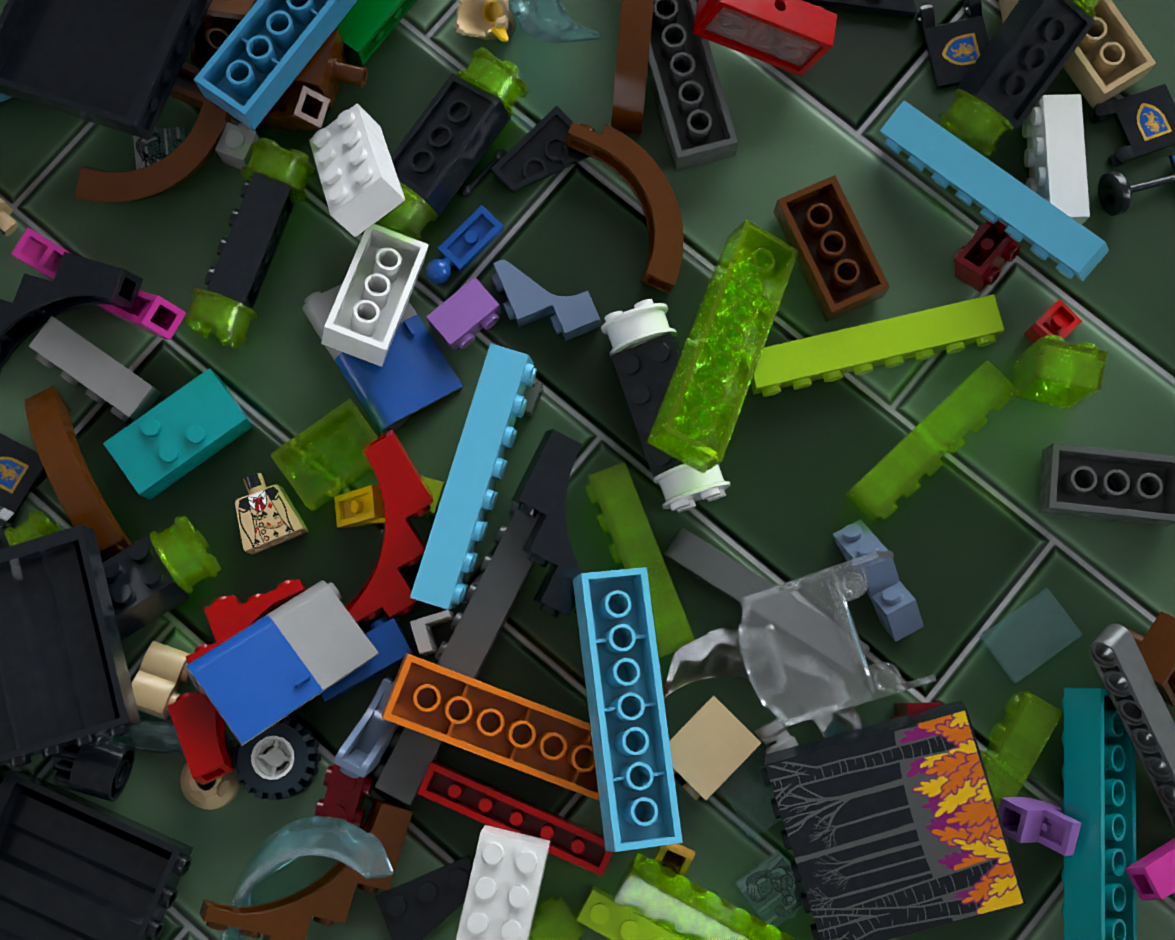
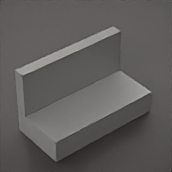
M445 610L410 622L419 654L428 656L437 653L438 647L432 627L453 621L455 618L453 612Z

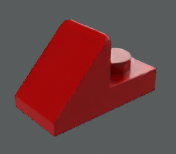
M1059 299L1024 335L1043 354L1048 355L1082 320Z

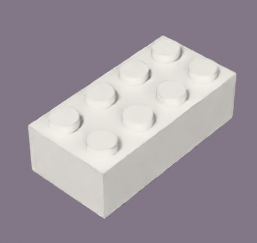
M1081 94L1043 95L1022 124V136L1027 138L1024 165L1029 167V178L1027 179L1026 186L1082 225L1090 217Z
M358 103L349 110L340 113L335 121L327 127L318 130L309 140L330 215L354 237L361 234L405 201L381 127Z
M377 224L367 228L324 326L321 344L382 367L423 266L429 245Z
M484 826L479 836L456 940H529L550 848V840L492 826Z

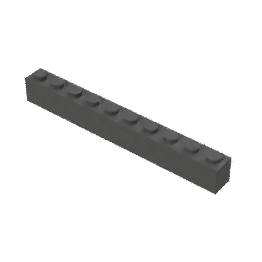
M513 502L509 514L513 515L507 527L502 525L494 540L498 546L493 556L487 554L479 571L483 575L478 585L472 583L466 594L465 600L469 603L464 613L458 612L452 621L450 629L454 632L449 642L443 641L435 655V659L439 660L437 665L477 680L535 563L528 560L531 554L523 551V548L539 514L533 518L517 509L519 504ZM406 727L403 731L398 729L389 745L393 751L388 761L383 759L374 774V778L378 779L375 788L408 805L414 804L430 763L437 759L445 742Z

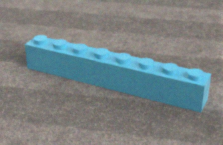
M906 101L900 104L880 129V132L886 139L884 145L898 155L902 151L908 155L907 161L921 172L926 168L933 173L931 179L942 188L946 189L949 185L957 191L955 196L967 206H971L972 203L976 204L982 209L979 213L992 224H995L997 221L1001 222L1007 227L1004 231L1014 240L1020 242L1024 239L1032 245L1030 250L1039 258L1045 261L1049 257L1058 263L1055 268L1067 278L1072 279L1076 276L1081 281H1084L1108 253L1109 249L1104 240Z

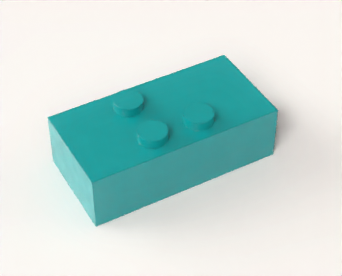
M209 368L103 444L137 493L151 500L254 427V424L220 377Z

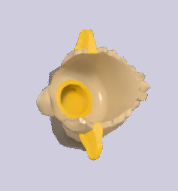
M459 0L460 3L456 7L457 18L454 24L457 33L484 40L499 39L502 42H508L509 38L514 34L517 25L509 9V0Z

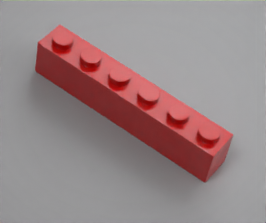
M437 760L430 763L417 792L421 796L488 826L550 840L548 853L602 877L613 853L605 850L604 835Z

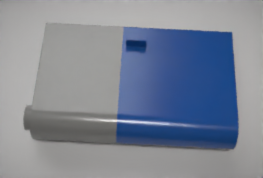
M342 284L323 293L320 291L314 292L304 300L306 304L302 310L321 341L324 326ZM409 301L382 367L324 345L380 435H384L391 430L395 431L406 423L409 416L463 388L462 383Z
M323 580L319 581L185 666L186 672L201 694L207 695L242 746L378 656V651L339 600L341 595L332 582L327 584Z

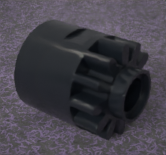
M97 736V743L80 748H76L75 744L64 747V753L54 756L53 769L57 770L54 777L57 780L56 785L114 802L119 798L129 780L135 759V749L133 746Z

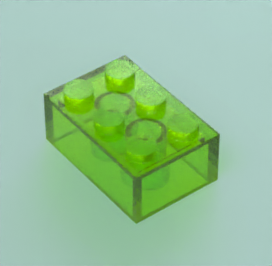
M1056 335L1041 337L1015 359L1008 396L1072 409L1101 390L1108 351L1099 350L1097 345L1088 342H1079L1077 344L1064 342L1065 339Z
M349 398L274 451L270 456L306 507L314 512L373 470L363 450L365 445L379 437Z

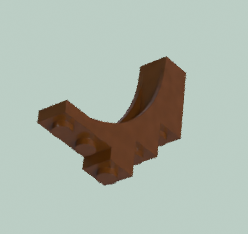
M374 798L367 819L348 851L330 870L307 887L275 901L251 906L235 907L204 899L199 913L203 921H207L206 926L212 929L226 931L227 926L240 929V934L251 938H260V935L263 934L262 940H305L312 916H314L315 922L327 926H333L334 921L345 924L357 883L358 888L366 892L377 893L378 888L389 891L413 811L405 806Z

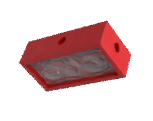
M700 0L697 4L693 34L803 76L833 47L837 14L803 0Z

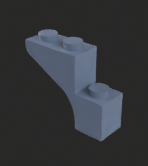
M499 260L493 263L496 272L491 275L497 292L504 291L508 300L503 303L509 320L516 319L519 327L553 313L554 315L550 317L556 334H563L565 341L600 327V317L588 291L573 296H557L546 291L508 261Z
M860 519L833 533L837 546L870 597L881 625L896 642L923 628L924 624L916 599L900 582L891 553Z
M391 675L382 680L364 716L341 746L333 761L334 764L340 766V771L349 777L358 778L360 776L364 778L379 765L395 730L401 726L380 717L396 679Z

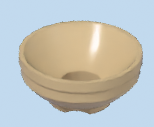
M229 754L231 762H235L234 757ZM187 762L183 767L180 778L181 789L186 799L194 806L208 810L218 809L229 804L238 794L241 782L238 783L235 776L238 774L236 769H234L233 772L217 778L215 785L210 790H204L192 778Z

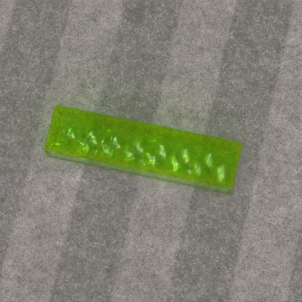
M747 219L728 235L647 440V443L701 473H705L723 460L799 253L794 247Z

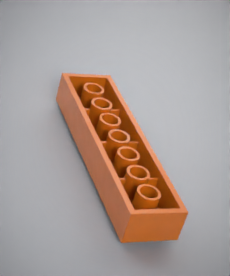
M405 653L380 716L381 718L599 800L591 726L589 723Z

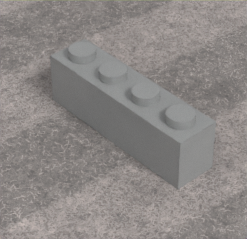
M53 316L50 317L29 345L30 348L38 353L35 357L36 360L49 369H52L54 365L62 369L63 372L60 376L75 387L79 382L86 386L88 389L85 394L97 403L101 404L105 400L113 405L110 412L124 422L129 417L135 421L147 413L161 395V392Z

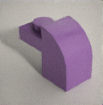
M1026 797L1001 798L998 812L1007 837L1018 843L1039 842L1064 856L1074 854L1081 822L1061 813L1062 808L1044 801Z

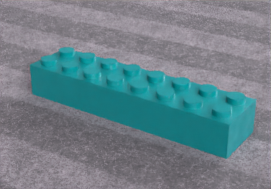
M1064 688V697L1061 703L1064 713V730L1061 737L1064 746V764L1061 771L1064 780V798L1061 808L1063 814L1081 822L1074 854L1064 856V867L1061 874L1064 884V902L1061 909L1064 919V937L1062 940H1137V891L1125 871V868L1136 862V749L1106 689Z

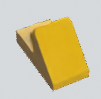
M369 485L334 497L337 528L385 523V509L380 485Z

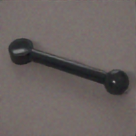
M498 149L495 158L468 185L460 187V195L462 197L470 196L471 189L491 171V168L507 154V151Z

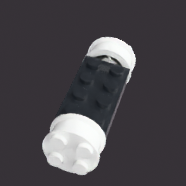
M646 299L636 303L634 309L626 312L616 311L606 315V322L601 326V331L609 336L613 348L610 351V357L616 368L654 477V483H660L666 500L662 504L663 509L671 508V511L677 510L679 513L696 507L695 501L707 499L709 502L726 496L725 489L730 487L731 484L729 481H724L718 463L722 459L679 339L676 337L677 332L669 327L665 315L668 307L664 303H653L652 299Z

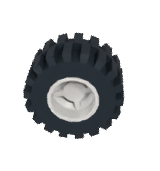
M285 717L243 746L238 741L237 747H233L232 755H235V762H231L238 774L235 778L238 783H243V789L246 792L255 794L254 797L260 799L281 800L298 795L303 792L302 790L305 787H309L313 782V776L318 773L319 768H317L318 761H321V754H318L317 748L320 747L318 740L314 739V733L310 728L305 727L304 723L290 717Z

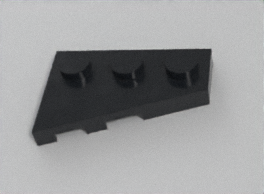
M556 105L491 168L490 172L511 193H514L591 156L564 145L573 121Z
M469 855L375 896L392 940H423L465 902L473 867Z

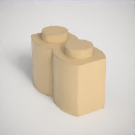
M152 641L143 658L140 669L131 683L137 710L165 720L170 714L167 705L176 702L177 697L181 695L179 690L183 683L190 681V677L185 669V666L188 665L185 656L190 655V653Z

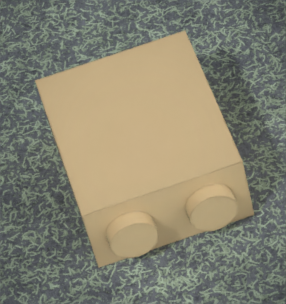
M713 695L669 741L673 773L675 775L677 772L686 781L682 787L695 800L701 796L706 801L751 755L761 742Z

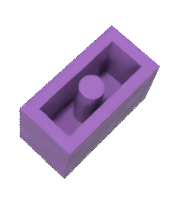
M474 277L426 316L429 325L447 346L455 352L458 348L461 350L467 348L475 340L474 335L481 329L487 330L495 325L500 318L498 315L501 314V309L497 301Z

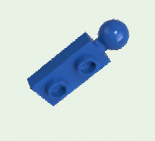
M481 205L438 247L439 253L444 257L442 259H434L428 263L426 267L427 278L435 284H442L449 279L452 266L462 272L504 231V225Z

